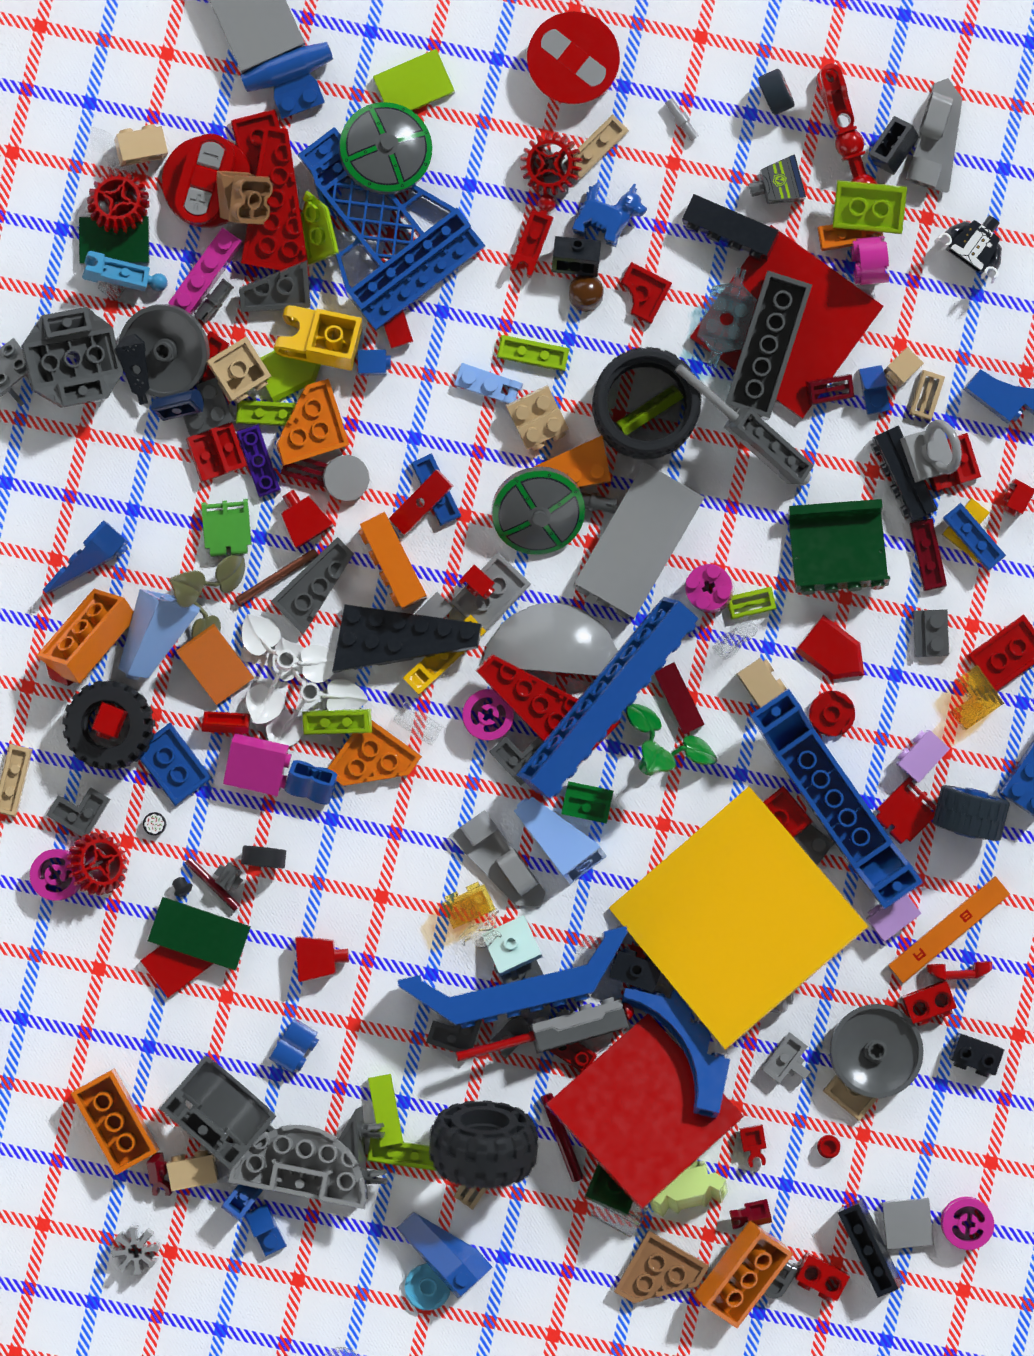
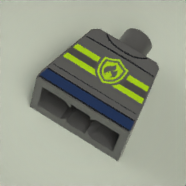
M795 154L762 168L759 172L761 181L749 183L751 196L755 197L765 194L767 204L800 202L806 198Z

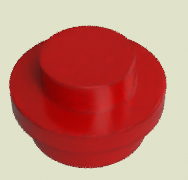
M825 1135L819 1139L817 1150L824 1158H834L840 1152L841 1145L835 1136Z

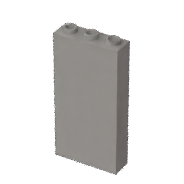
M209 0L242 73L283 53L306 46L286 0Z
M644 462L574 582L578 586L576 590L587 597L589 594L597 597L596 602L606 608L611 605L618 609L616 614L628 620L629 617L634 619L705 497Z

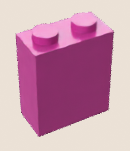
M235 733L230 745L223 784L278 796L280 789H285L287 775L283 774L285 768H289L292 754H288L289 745Z

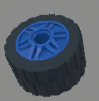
M943 785L941 786L933 824L961 836L1000 841L1010 803L981 790Z

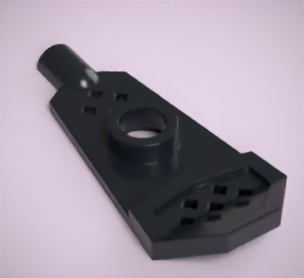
M136 334L127 335L121 339L115 349L131 392L137 395L139 405L148 404L146 392L150 387L145 342ZM135 365L140 367L141 371L139 374L133 371Z

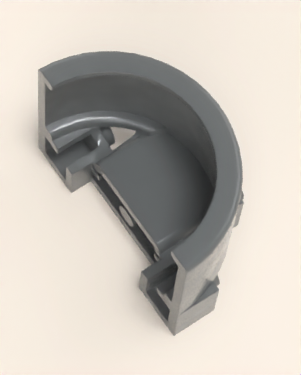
M204 1056L159 1108L230 1170L276 1118L275 1113L208 1056ZM186 1100L193 1104L191 1109L187 1107ZM230 1136L235 1143L226 1141V1138Z

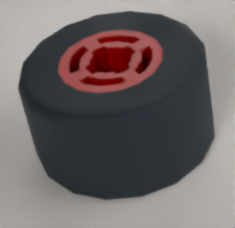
M779 69L758 77L763 95L774 115L795 106L789 87Z

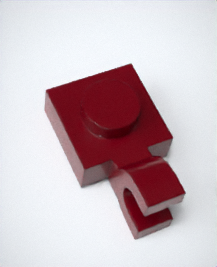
M163 1153L153 1154L146 1162L149 1182L153 1184L152 1196L159 1194V1187L164 1189L165 1196H170L173 1192L171 1191L170 1182L164 1179V1176L167 1174V1162L164 1161Z
M767 1199L745 1203V1209L729 1211L733 1230L741 1228L749 1221L758 1226L772 1223Z

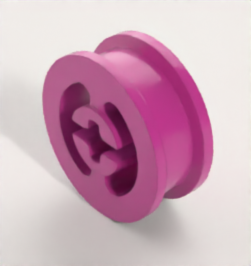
M483 689L472 694L466 701L462 712L463 723L472 736L485 741L495 740L506 734L512 726L514 710L493 689ZM491 698L492 704L483 705L481 708L485 711L492 709V715L497 719L499 717L497 706H503L505 720L498 730L485 732L484 726L492 725L495 722L491 719L483 720L484 714L479 711L477 713L479 724L475 725L472 722L471 710L478 700Z
M64 849L47 850L38 855L33 861L30 868V882L33 889L41 897L53 901L64 900L73 896L80 889L81 884L73 885L76 880L73 877L70 885L61 892L50 890L48 888L49 884H62L59 879L52 878L54 875L52 868L46 869L44 879L41 877L44 864L48 860L57 857L63 859L65 865L54 864L52 867L55 871H61L59 878L62 882H66L71 870L66 868L68 864H71L66 859L71 854L70 851Z
M964 1196L952 1200L944 1208L941 1215V1228L945 1237L954 1246L964 1250H974L985 1245L991 1238L994 1231V1218L990 1209L983 1202L974 1197ZM963 1207L977 1208L981 1212L983 1219L979 1221L975 1215L970 1213L969 1220L973 1222V1225L968 1226L967 1233L970 1235L974 1234L978 1229H981V1232L975 1238L969 1240L956 1237L952 1227L956 1225L965 1234L966 1227L962 1224V1221L967 1220L968 1214L962 1212L957 1217H954V1214Z

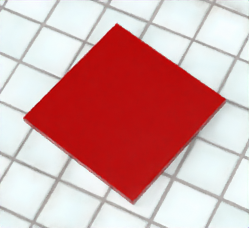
M779 231V237L768 260L762 258L759 261L750 256L747 257L692 333L690 339L735 371L767 271L812 284L776 398L777 402L803 419L812 406L808 404L809 396L807 395L808 387L806 386V381L833 377L884 306ZM827 384L814 386V389L825 388Z
M648 1014L546 1104V1107L641 1210L744 1117L724 1094L717 1118L693 1113L695 1090L689 1061L684 1051Z

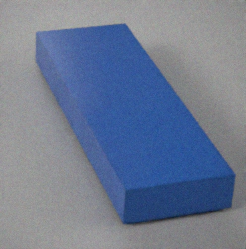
M432 453L411 463L421 485L435 470L440 471ZM450 491L432 508L440 526L461 517Z
M961 503L942 518L987 571L1006 556Z

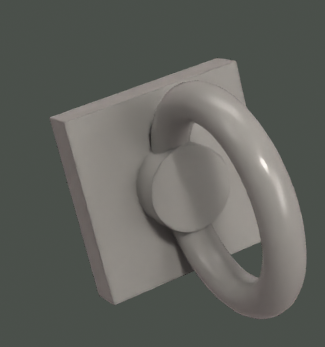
M934 420L929 423L925 431L900 439L915 483L944 474H952L958 470L962 456L961 445L955 430L946 421ZM946 435H947V437H948V439H949V441H950V444H951V447H952V452H951L949 443H948V441H947Z

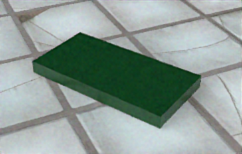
M162 897L147 941L236 971L251 926Z

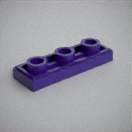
M259 424L237 431L258 497L261 498L281 491ZM261 457L263 459L262 464L256 465L255 459Z

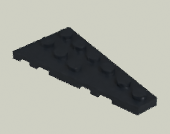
M345 604L332 672L339 673L349 669L356 670L367 666H380L414 660V658L424 656L431 657L447 652L455 653L478 649L482 625L480 623Z

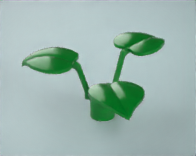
M632 704L626 707V716L630 724L640 732L650 733L649 740L642 744V759L638 763V768L645 775L652 776L655 772L673 770L676 766L673 756L681 751H685L686 757L697 764L712 765L717 762L716 755L711 747L697 736H686L683 739L684 746H680L671 753L662 746L660 747L653 741L655 731H659L662 727L656 713L640 704Z

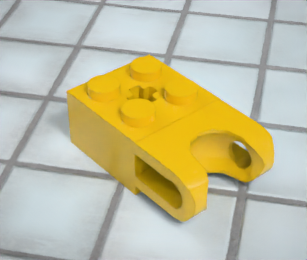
M291 305L284 308L282 316L285 323L297 328L299 331L293 336H280L276 339L273 349L278 355L352 371L362 334V318L317 308L312 310Z

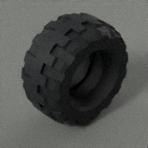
M485 1100L465 1101L461 1104H453L448 1109L442 1110L436 1117L434 1125H431L430 1160L433 1162L434 1169L444 1179H449L451 1183L465 1185L469 1188H504L511 1186L513 1183L523 1181L525 1177L530 1175L532 1168L536 1164L538 1132L536 1131L533 1119L518 1107H512L502 1102L496 1103Z

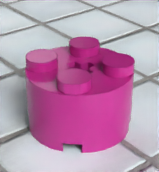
M885 236L859 238L852 241L851 260L856 262L855 270H853L855 284L869 285L889 282V273H885V269L889 267L888 248L886 241H884Z
M704 564L698 566L689 574L686 579L685 590L689 601L695 608L707 613H716L725 609L733 597L734 585L730 576L723 568L715 564ZM709 583L712 586L715 585L712 594H709L708 591L704 592L706 585Z

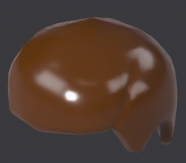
M578 275L571 281L569 300L577 310L583 312L593 311L603 301V285L597 277Z

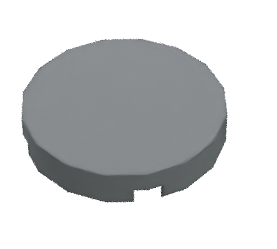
M351 455L337 456L327 464L323 473L325 489L333 498L341 501H351L362 496L367 490L370 480L369 471L364 462Z

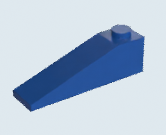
M103 520L83 542L85 548L73 553L69 558V565L67 567L63 566L44 587L43 591L50 594L107 563L115 556L121 557L128 549L126 546L128 541L108 522Z
M415 1212L397 1227L399 1232L457 1298L461 1297L493 1268L478 1249Z

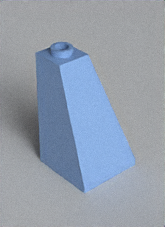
M140 589L118 669L126 673L125 677L133 680H139V677L149 678L199 613L200 608L194 604L189 607H181L176 602L174 595Z
M525 798L517 804V809L514 812L570 885L607 857L598 843L535 798Z

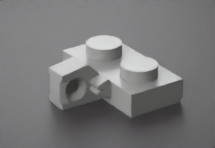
M789 1032L761 1070L778 1083H781L787 1074L793 1076L795 1072L806 1079L811 1071L801 1065L804 1062L801 1055L808 1046Z

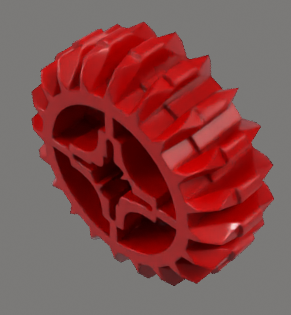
M548 132L545 133V140L540 135L536 136L537 144L530 140L529 145L532 149L524 148L523 151L528 153V156L520 158L521 161L526 162V165L520 166V170L528 171L522 176L523 179L531 178L527 185L532 187L536 184L535 192L538 193L543 188L544 195H548L551 189L554 196L558 195V188L562 193L566 192L565 184L573 188L574 184L570 180H579V176L574 175L575 170L582 171V168L576 166V163L583 161L582 158H575L580 153L579 149L571 150L575 146V142L570 141L567 143L568 137L564 135L560 139L559 133H554L553 138H551V134ZM550 145H558L562 148L559 152L556 151L552 155L543 150L544 147ZM537 154L541 160V166L537 170L538 173L535 172L534 168ZM567 154L568 169L565 174V171L562 169V162ZM546 158L554 161L553 164L556 170L552 168L548 169L549 163ZM550 173H554L560 178L559 181L554 183H545L541 179L544 176L547 177Z
M119 171L118 176L114 177V174L110 172V178L106 179L104 176H101L102 182L94 181L95 189H89L90 196L87 197V203L89 204L87 209L89 213H92L90 215L91 219L97 221L96 223L99 228L104 226L107 232L113 228L116 234L119 228H122L126 233L128 226L135 229V222L142 224V216H147L148 211L146 208L150 207L148 201L149 194L145 191V185L140 184V180L137 177L132 179L130 173L123 177V173ZM128 191L137 197L136 203L131 202V199L128 198ZM101 202H104L109 207V214L101 210Z
M93 832L90 835H83L81 839H77L74 842L75 846L70 847L69 851L71 854L66 859L71 864H68L66 868L71 869L72 873L68 877L76 879L73 885L81 884L80 891H88V895L96 893V895L101 896L104 893H111L113 889L120 886L119 882L124 881L125 877L122 874L126 873L128 869L123 864H126L128 860L123 859L122 855L126 851H119L118 848L121 843L113 844L114 837L106 838V833L98 835V833ZM102 861V863L98 864V867H91L96 862Z

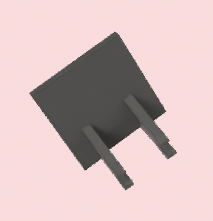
M12 338L0 348V397L9 392L17 403L22 406L25 403L13 390L12 386L24 376L28 380L29 377L22 348Z

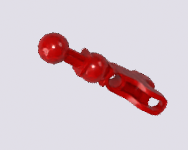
M827 64L818 72L816 83L831 125L836 131L835 148L843 157L841 159L842 162L848 160L853 176L851 182L878 184L874 177L866 174L861 156L866 154L863 151L864 138L856 130L857 126H854V115L842 70L836 64ZM826 74L832 76L833 82L827 80ZM843 115L847 117L849 121L847 127H840L838 125V116Z

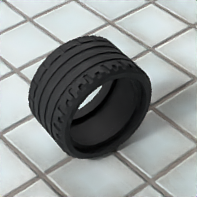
M639 347L628 350L626 353H621L606 365L594 389L592 414L599 434L603 436L604 441L611 448L616 449L615 451L634 459H655L674 452L689 438L700 416L701 393L675 371L680 364L690 372L691 368L682 359L677 358V355L667 350H660L661 348ZM638 367H652L669 374L679 385L684 397L685 411L680 425L671 434L654 441H641L624 434L616 427L608 410V393L613 383L625 372Z

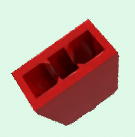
M294 490L282 496L289 508L283 511L281 515L297 549L334 526L332 521L309 496L300 500Z
M295 937L298 982L335 974L336 963L349 962V949H335L333 939Z

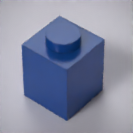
M358 350L359 376L387 375V369H391V355H386V350Z

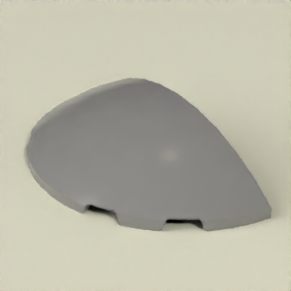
M541 603L514 613L500 625V628L488 643L483 662L493 654L521 670L598 676L618 650L607 629L598 620L587 614L586 611L568 604Z
M287 1125L261 1134L232 1168L228 1179L230 1183L365 1209V1181L355 1156L337 1137L312 1126Z

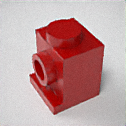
M1014 479L1010 484L1014 488H1009L1003 497V500L1006 501L1003 511L1013 517L1016 514L1020 516L1024 513L1034 494V488Z
M475 564L458 581L461 585L466 582L468 584L466 589L473 596L477 597L480 595L485 600L495 591L493 588L495 582Z

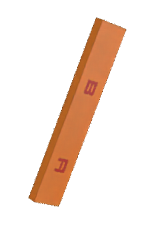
M994 876L890 962L888 966L900 981L904 983L1007 898L1010 893L998 878Z

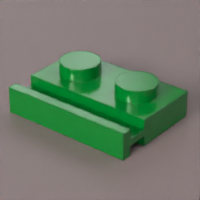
M568 781L561 814L607 824L614 791Z

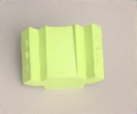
M696 1161L650 1202L652 1211L664 1217L669 1208L679 1214L683 1209L700 1205L706 1207L711 1198L722 1203L728 1193L727 1181L715 1172L708 1174L705 1161Z

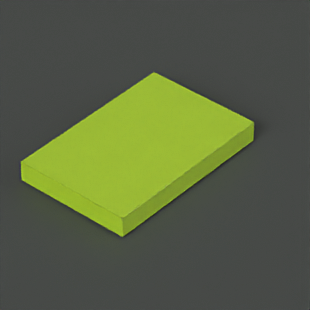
M437 49L373 76L383 102L399 104L411 111L455 93Z
M837 180L832 228L902 234L907 187Z

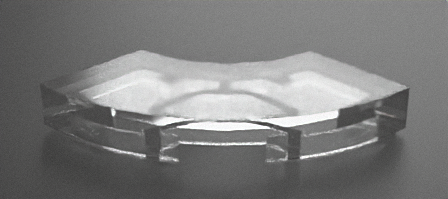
M91 127L89 151L98 153L105 159L109 174L112 172L115 177L121 171L123 177L130 173L133 179L132 165L120 167L114 142L115 136L103 129Z

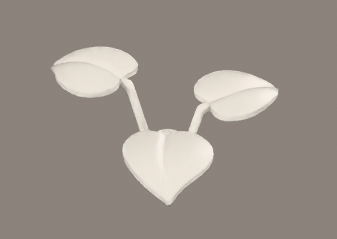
M251 614L246 615L241 631L242 642L246 650L255 656L263 655L266 650L277 656L275 665L278 672L271 687L269 688L264 684L255 685L248 691L246 696V707L252 722L264 724L275 719L284 708V695L279 691H274L282 672L291 670L293 665L297 664L298 666H303L302 674L310 682H325L334 674L332 669L335 652L321 645H309L301 651L302 662L295 658L294 653L289 650L280 652L271 648L276 646L280 640V630L273 621Z
M284 638L280 639L274 650H279L280 652L289 650L294 653L295 658L302 662L300 654L304 647ZM273 654L272 664L274 672L277 675L278 669L275 665V659L277 656ZM294 664L291 670L282 672L280 679L290 681L296 677L302 684L300 689L302 701L292 715L288 710L283 709L275 719L266 723L268 741L289 746L297 743L304 733L303 721L295 717L306 702H314L318 696L328 698L326 701L327 710L359 709L367 703L368 698L359 686L346 679L331 681L327 686L328 694L319 691L316 684L306 683L299 675L302 674L303 666Z

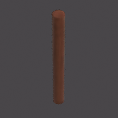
M314 548L235 598L242 605L315 559L318 553Z

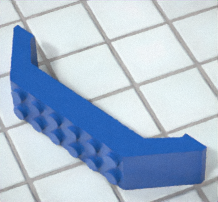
M789 688L750 715L781 767L849 865L884 909L923 883L815 731Z
M627 926L604 931L602 933L603 941L587 965L449 997L423 982L420 975L400 979L397 982L399 988L454 1025H461V1028L464 1029L475 1026V1021L484 1019V1023L498 1021V1016L506 1014L507 1018L521 1015L520 1010L529 1009L530 1013L544 1010L543 1005L552 1003L553 1007L567 1004V999L575 998V1002L589 999V994L595 991L628 930Z

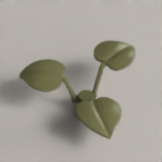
M231 555L224 558L217 566L215 572L216 582L206 581L205 575L197 570L184 572L169 579L178 605L189 607L194 604L200 608L199 611L203 615V618H199L194 622L191 630V639L212 624H215L218 630L221 631L219 618L214 615L208 617L207 612L196 601L201 595L204 585L214 587L220 585V590L223 593L236 589L245 573V559L243 555Z

